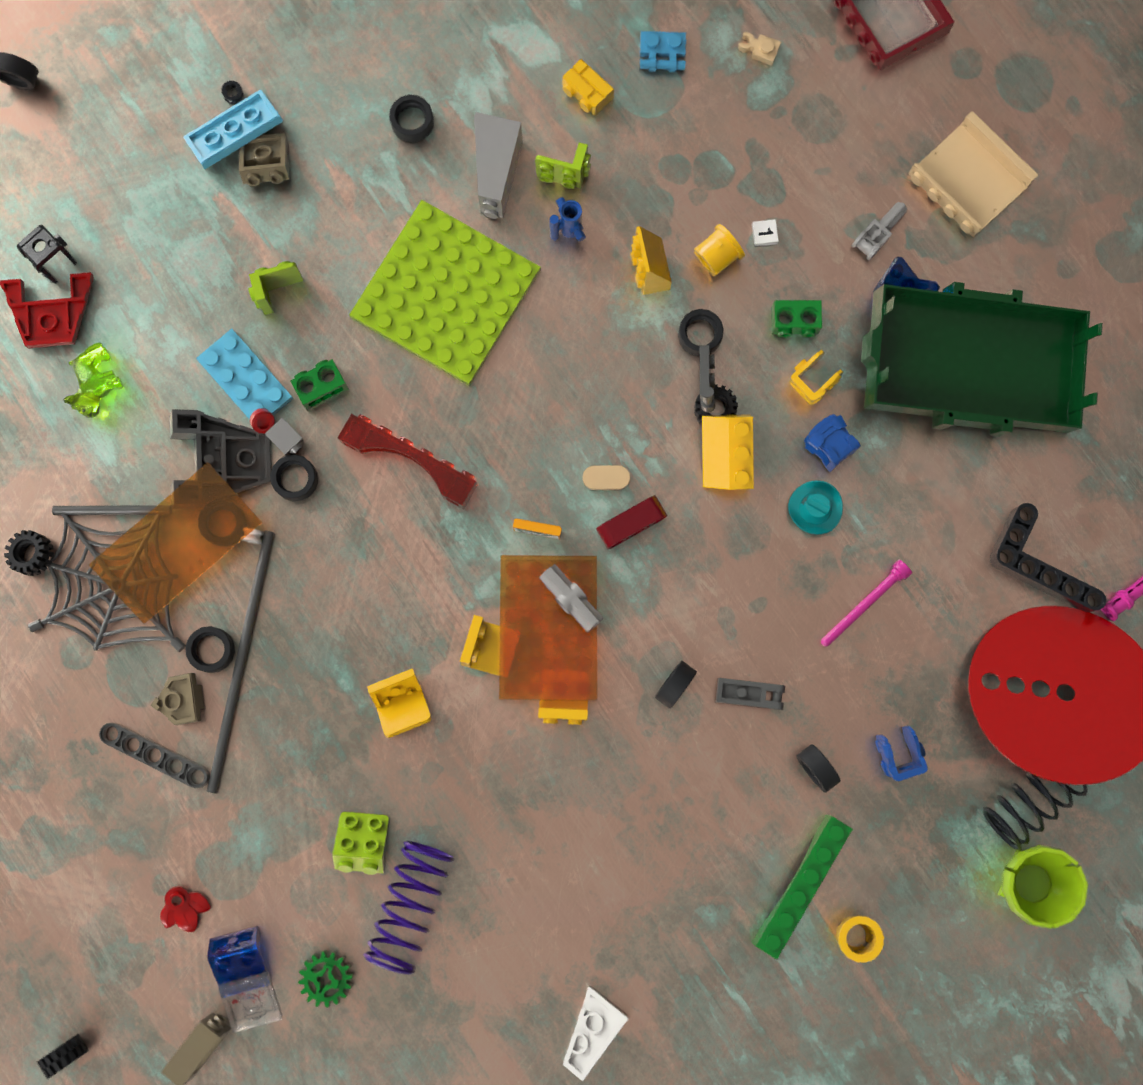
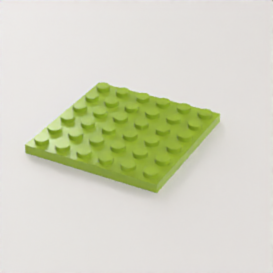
M421 199L349 316L470 386L539 274L541 267Z

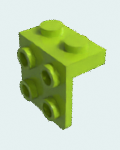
M578 143L573 164L537 155L535 159L537 177L546 183L557 182L569 189H574L575 187L581 189L584 177L588 178L591 169V154H588V144Z
M284 261L276 267L269 269L265 267L259 268L254 273L249 274L252 287H249L248 290L252 301L255 302L256 308H261L263 313L268 315L274 313L268 291L302 282L303 278L295 262Z
M342 812L339 818L332 854L334 869L345 873L359 871L369 875L376 873L384 874V849L389 825L388 816Z

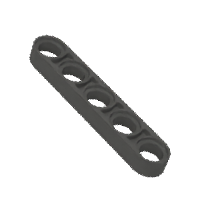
M107 723L100 729L99 737L104 744L192 788H202L209 782L210 773L205 767L120 724ZM110 727H115L118 731V736L113 741L108 740L106 737V731ZM131 738H136L139 741V748L134 752L130 751L127 747V743ZM154 748L158 749L161 753L159 761L155 763L149 759V752ZM175 759H179L182 762L183 767L179 773H173L170 769V764ZM196 770H200L204 774V780L200 784H195L191 778L192 773Z

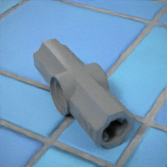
M556 564L549 567L539 577L547 589L556 597L555 600L567 614H571L587 633L603 620L601 614L589 603L582 589L576 583H572Z

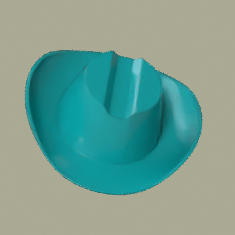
M815 480L804 483L793 492L789 500L788 510L794 523L803 531L811 534H825L832 531L840 522L843 513V502L840 493L834 486L824 481Z

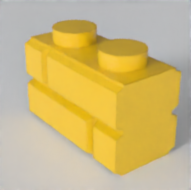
M582 59L562 77L563 91L571 98L574 96L579 101L580 107L587 113L590 111L593 115H597L614 98V88Z

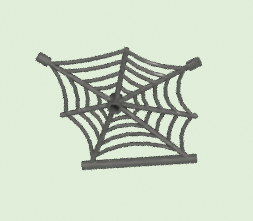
M171 505L53 506V515H61L64 518V529L60 546L54 557L50 559L52 561L51 565L47 563L45 565L49 568L54 579L55 596L46 618L29 623V630L33 633L43 628L45 624L62 626L83 636L93 646L95 651L100 648L130 642L171 641L170 644L178 652H181L186 645L178 637H174L169 614L171 587L173 580L177 579L179 575L172 574L162 559L158 541L160 519L162 515L172 514L173 509H171ZM68 515H156L153 521L134 529L107 532L84 527L73 522ZM69 525L76 533L74 544L64 563L58 565L53 562L64 546ZM149 527L145 535L121 544H101L90 541L79 530L98 535L117 536L127 535ZM154 530L156 553L163 569L167 573L164 576L158 575L149 556L148 540ZM80 539L86 546L81 560L75 569L65 567L74 554ZM142 541L136 551L124 556L103 555L97 553L93 546L121 548ZM144 548L149 568L155 576L153 578H148L142 568L140 555ZM89 550L94 559L87 573L79 571V568L85 561ZM133 556L131 562L121 566H108L103 560H123ZM98 561L103 571L98 576L90 573ZM136 562L144 579L138 580L134 567ZM127 568L122 578L116 577L112 570ZM54 569L62 572L66 579L68 592L62 611L52 615L59 595L58 578L54 572ZM132 571L134 581L128 582L127 578ZM67 573H70L76 577L78 593L75 604L67 608L72 592L71 582ZM107 573L112 580L102 578V576ZM80 577L88 579L90 591L89 598L80 602L82 592ZM92 580L96 581L98 591L95 595H93L94 587ZM169 580L165 601L168 630L161 624L157 609L161 581ZM157 582L154 592V617L147 610V596L151 583ZM101 583L110 585V588L101 592ZM146 584L142 605L137 600L138 585ZM131 586H134L133 594L129 591ZM115 591L112 600L106 597V595ZM120 593L125 594L133 602L115 606ZM99 598L105 600L109 605L107 613L105 614L93 601ZM90 604L103 617V624L101 625L81 607ZM124 607H138L143 612L110 619L114 610ZM77 609L87 616L100 629L99 634L91 625L70 612ZM64 615L77 620L92 632L97 638L96 642L76 627L54 620ZM134 617H148L155 625L122 628L105 632L109 623ZM139 630H160L166 636L129 638L101 644L105 636Z

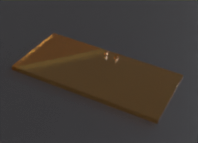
M207 462L94 559L89 566L140 621L145 624L259 526L262 521Z

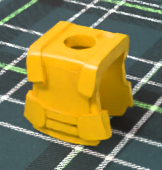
M823 350L817 352L808 361L803 359L794 368L796 372L791 376L790 385L809 405H814L823 399L825 392L831 390L842 378L843 371L840 369L815 393L800 379L804 373L823 357L825 353Z

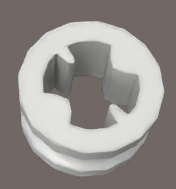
M243 527L244 535L241 536L240 540L262 544L260 537L264 535L263 531Z

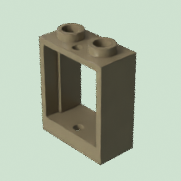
M211 1013L201 1020L161 1073L175 1085L187 1084L194 1078L232 1029L227 1025V1019L220 1014L215 1015Z

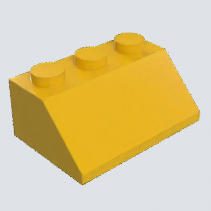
M750 414L702 416L703 487L728 490L754 489L753 416Z

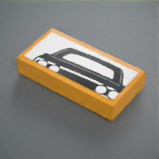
M518 518L514 519L513 530L517 532L555 539L561 538V526Z

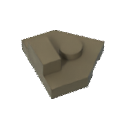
M195 673L169 677L164 684L165 687L159 696L154 699L151 706L163 713L174 725L200 722V710L205 708L202 685H197Z

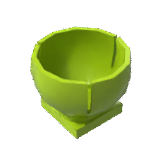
M1037 845L1023 851L1016 849L1014 856L1004 867L1002 884L997 895L1004 897L1011 911L1028 925L1046 929L1060 927L1072 922L1086 904L1088 883L1082 867L1060 848Z

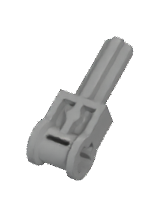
M897 202L879 222L874 219L853 242L852 247H857L867 255L866 259L870 261L891 237L892 233L890 230L907 212L905 204Z

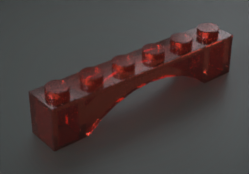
M351 413L337 437L340 443L360 454L388 452L414 461L433 478L443 499L463 510L465 509L478 486L473 474L465 470L459 472L453 469L454 465L445 459L439 461L433 458L434 454L422 447L418 450L405 437L401 436L398 439L391 435L392 431L382 425L378 428L372 425V420L366 416L359 414L357 417Z

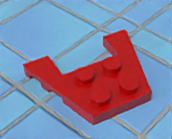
M91 272L70 274V298L25 302L24 281L22 279L0 280V286L7 297V303L13 312L15 323L25 347L30 349L73 345L76 343L94 280V275Z

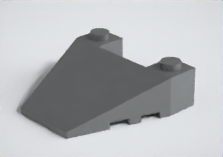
M172 409L169 416L170 439L194 440L195 480H173L171 484V509H198L214 500H222L271 482L270 439L265 433H258L254 429L242 425L238 426L227 422L225 419L215 418L198 410Z

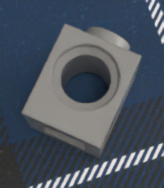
M283 418L265 433L285 455L289 453L293 455L303 446L300 443L303 441V438Z

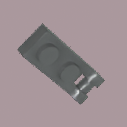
M709 345L700 346L701 408L704 412L709 413L714 411L716 407L713 389L715 387V373H711V369H715V355H710Z
M718 678L715 702L783 710L782 693H785V686ZM766 691L773 692L772 701L766 700Z

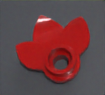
M175 886L170 888L165 895V906L161 910L160 919L165 928H170L177 924L183 931L194 932L198 924L197 914L209 911L211 906L201 893L188 892L184 887ZM179 896L182 901L175 903L173 897Z

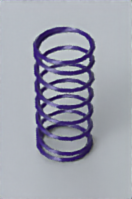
M413 841L403 842L405 847L401 849V852L409 860L420 866L399 864L394 867L400 877L412 884L396 882L387 886L390 893L403 902L386 901L381 904L383 911L395 920L382 919L374 923L377 931L387 938H373L367 943L373 952H366L363 955L367 961L381 968L411 975L415 973L416 968L414 965L391 957L378 950L372 944H394L417 952L422 951V948L393 936L382 929L379 924L397 925L428 933V928L398 916L386 906L406 907L433 915L436 913L435 910L403 896L394 890L393 887L418 890L441 896L442 893L411 878L399 869L416 870L446 878L449 876L447 872L419 860L407 851H416L446 862H452L454 858L438 849ZM372 957H376V958H380V959L387 960V961H389V962H391V963H393V964H395V965H397V966H400V967H402V968H398V967H395V966H391V965H389V964H386V963H383V962H381V961H379V960H376V959H374V958H372Z

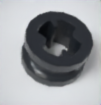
M227 81L223 84L221 93L224 100L229 104L239 103L243 98L240 84L236 81ZM233 88H235L237 95L234 96L232 94V97H230L228 90L231 89L233 91Z

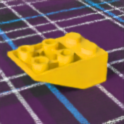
M641 226L636 227V235L632 236L633 244H631L632 252H630L632 266H637V274H635L637 288H642L643 295L670 290L672 281L662 238Z

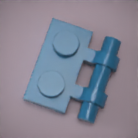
M641 31L640 57H649V60L640 59V69H649V72H656V69L669 70V72L685 70L686 61H678L677 58H685L686 32ZM656 57H666L669 60H656Z

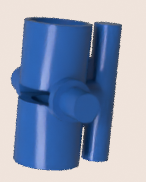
M564 197L557 199L556 203L559 207L560 220L557 215L550 216V238L557 240L561 230V233L567 238L576 237L578 242L584 240L586 236L582 231L581 205L574 200L566 201Z

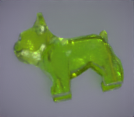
M95 343L74 360L69 361V365L73 366L78 379L79 388L75 394L65 397L63 401L72 405V410L76 409L87 418L99 415L100 401L110 391L124 388L121 379L118 376L116 377L113 370L100 373L97 370L102 361L111 360L110 354L103 347V344Z

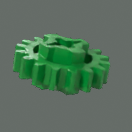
M324 950L321 952L320 958L315 953L312 955L313 962L310 960L304 962L307 969L299 971V974L303 975L304 978L300 979L298 984L305 987L300 992L301 994H309L307 1002L315 999L316 1007L324 1002L325 1007L328 1008L332 1000L337 1005L340 1003L339 996L342 998L347 997L348 993L345 989L352 988L353 984L348 982V980L353 978L354 974L347 972L351 964H343L344 956L337 959L336 951H333L328 956L327 951ZM326 962L323 969H313L315 965ZM336 966H337L338 969L340 970L342 976H339L338 973L336 972V970H335V967H336ZM328 971V979L331 981L324 987V979L321 977ZM310 981L314 983L316 991L312 988ZM329 989H339L336 993L326 996Z

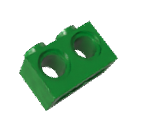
M774 300L771 307L772 334H778L779 337H791L792 334H801L802 337L807 338L816 336L822 329V301ZM787 316L790 319V323H782L779 317ZM803 316H810L814 323H806L803 320Z
M333 359L320 361L316 364V368L308 372L306 370L301 371L294 376V379L290 380L307 411L349 389ZM328 373L335 374L332 381H324V377ZM305 385H314L311 392H303V388Z

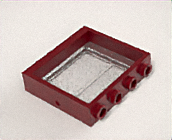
M834 0L835 6L841 9L845 15L847 25L853 28L857 34L858 42L868 51L870 61L877 65L880 71L948 34L955 23L941 0Z

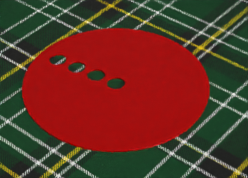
M1041 606L1022 610L1006 617L991 628L983 637L973 655L969 669L968 690L970 702L978 724L986 737L1012 763L1037 777L1049 781L1071 785H1091L1116 779L1128 773L1143 761V649L1125 631L1098 615L1080 609L1064 606ZM988 673L996 675L1000 680L999 687L994 690L987 689L982 684V677ZM1011 677L1020 678L1025 685L1024 691L1021 693L1011 692L1007 688V680ZM1034 682H1045L1050 688L1049 694L1046 697L1036 696L1031 688ZM1069 685L1073 688L1075 697L1070 701L1060 699L1057 695L1058 686Z

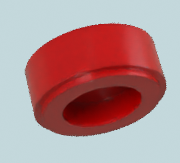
M257 409L250 416L251 427L261 434L266 433L275 424L274 416L267 409Z

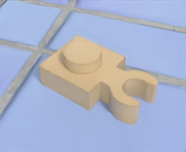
M744 32L742 39L748 41V44L739 43L738 50L744 53L751 51L753 52L752 59L772 66L781 42L761 34L757 40L754 39L752 34Z

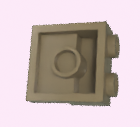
M286 133L260 135L239 148V173L243 184L258 186L260 182L269 181L274 184H280L283 180L289 179Z

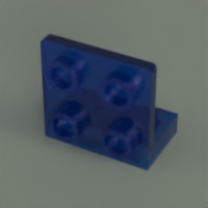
M258 926L209 939L207 960L222 996H227V993L230 995L267 985V981L270 984L271 978L259 950L261 933ZM259 975H262L263 977H265V978L267 979V981H266V980H265V981H261V979H260L261 976H259Z

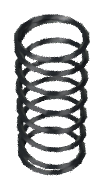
M1026 771L1028 780L1051 803L1055 813L1054 816H1051L1036 807L1018 784L1012 783L1014 792L1035 813L1040 828H1036L1022 819L1003 796L997 795L1000 804L1021 826L1025 834V840L1018 838L1008 823L991 808L983 807V814L995 832L1014 849L1021 850L1022 844H1029L1030 836L1028 829L1035 832H1043L1044 821L1042 817L1049 820H1057L1059 817L1057 805L1063 808H1072V794L1086 796L1088 792L1087 785H1083V792H1079L1067 784L1058 783L1063 787L1068 796L1069 803L1065 804L1051 796L1043 783L1035 775ZM1008 837L1013 839L1016 842V844L1013 843Z

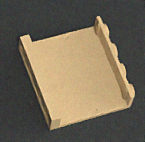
M973 111L919 164L915 163L909 172L912 181L916 185L921 186L927 192L928 197L932 201L937 202L943 208L945 214L950 218H954L960 224L961 229L966 234L969 233L973 238L1027 189L1038 176Z

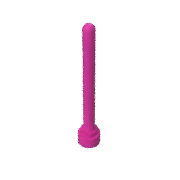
M901 560L894 563L890 571L891 574L824 636L821 644L825 647L829 646L893 584L902 579L906 580L912 574L911 569Z

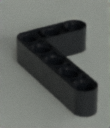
M1023 503L1014 508L990 555L992 566L1076 609L1085 612H1094L1102 609L1106 605L1107 600L1101 590L1022 551L1038 518V510L1031 503ZM1020 510L1027 513V521L1020 517ZM1010 531H1014L1018 535L1017 542L1011 540ZM1000 552L1007 554V563L1001 561ZM1022 563H1026L1030 567L1029 574L1023 572ZM1045 573L1051 577L1050 585L1044 581ZM1067 584L1073 588L1072 596L1066 592ZM1089 595L1095 599L1094 607L1088 603Z

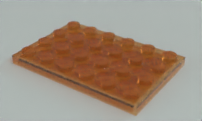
M501 555L499 700L597 701V626L587 633L571 614H567L555 600L556 597L539 579L549 567L556 564L572 583H576L582 589L589 603L597 610V556Z

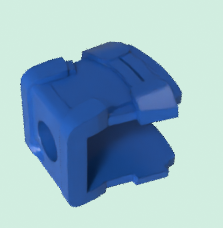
M835 414L821 420L804 439V448L811 454L817 455L829 472L834 470L839 463L849 455L854 454L861 447L859 441L848 433L845 428L847 425L842 416H836Z
M910 726L902 727V734L909 748L912 762L897 767L888 739L882 734L876 736L875 744L878 753H881L882 756L880 765L885 775L892 777L895 781H902L923 774L928 770L924 756H926L925 749Z

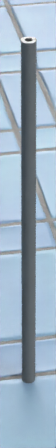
M264 531L207 787V792L217 793L274 532Z

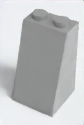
M475 112L477 181L480 210L486 217L493 219L497 217L503 218L523 142L521 122Z

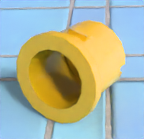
M721 224L715 226V232L694 248V253L698 260L715 277L737 258L742 260L745 257L740 244Z
M866 916L847 917L842 920L836 929V939L841 951L846 957L855 962L865 963L872 961L880 954L884 946V935L881 927L876 921ZM854 925H860L864 929V940L868 943L866 946L862 944L851 946L847 943V934Z

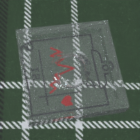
M269 972L219 985V992L233 1033L282 1020L283 1014Z

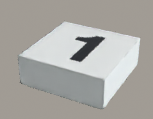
M776 219L752 223L754 246L778 244Z

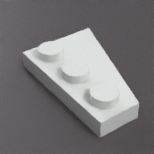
M591 986L588 987L584 1004L563 1065L582 1081L629 1019V1017Z

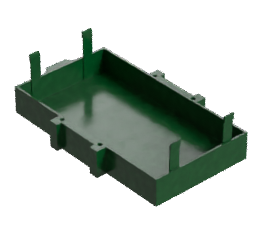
M961 282L951 283L942 292L885 284L874 291L871 328L869 333L863 336L861 362L867 369L865 409L933 417V429L942 430L957 425L990 429L991 436H1003L1013 432V426L1064 433L1082 429L1083 409L1097 405L1098 392L1084 396L1088 340L1101 336L1103 323H1099L1089 328L1090 311L1023 303L1022 290L1012 289L1005 294L964 289L965 283Z

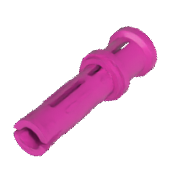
M1143 576L1127 589L1115 592V596L1100 609L1107 619L1116 621L1119 614L1126 609L1133 608L1134 601L1143 595Z

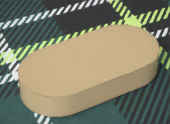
M619 465L590 466L584 471L582 479L584 485L590 490H622L629 484L630 474L625 467Z

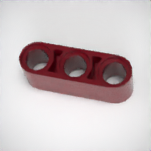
M656 495L601 524L596 530L609 550L662 521L668 515Z

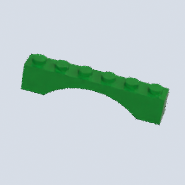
M831 815L825 816L791 883L753 939L752 943L757 948L776 960L778 959L853 829Z

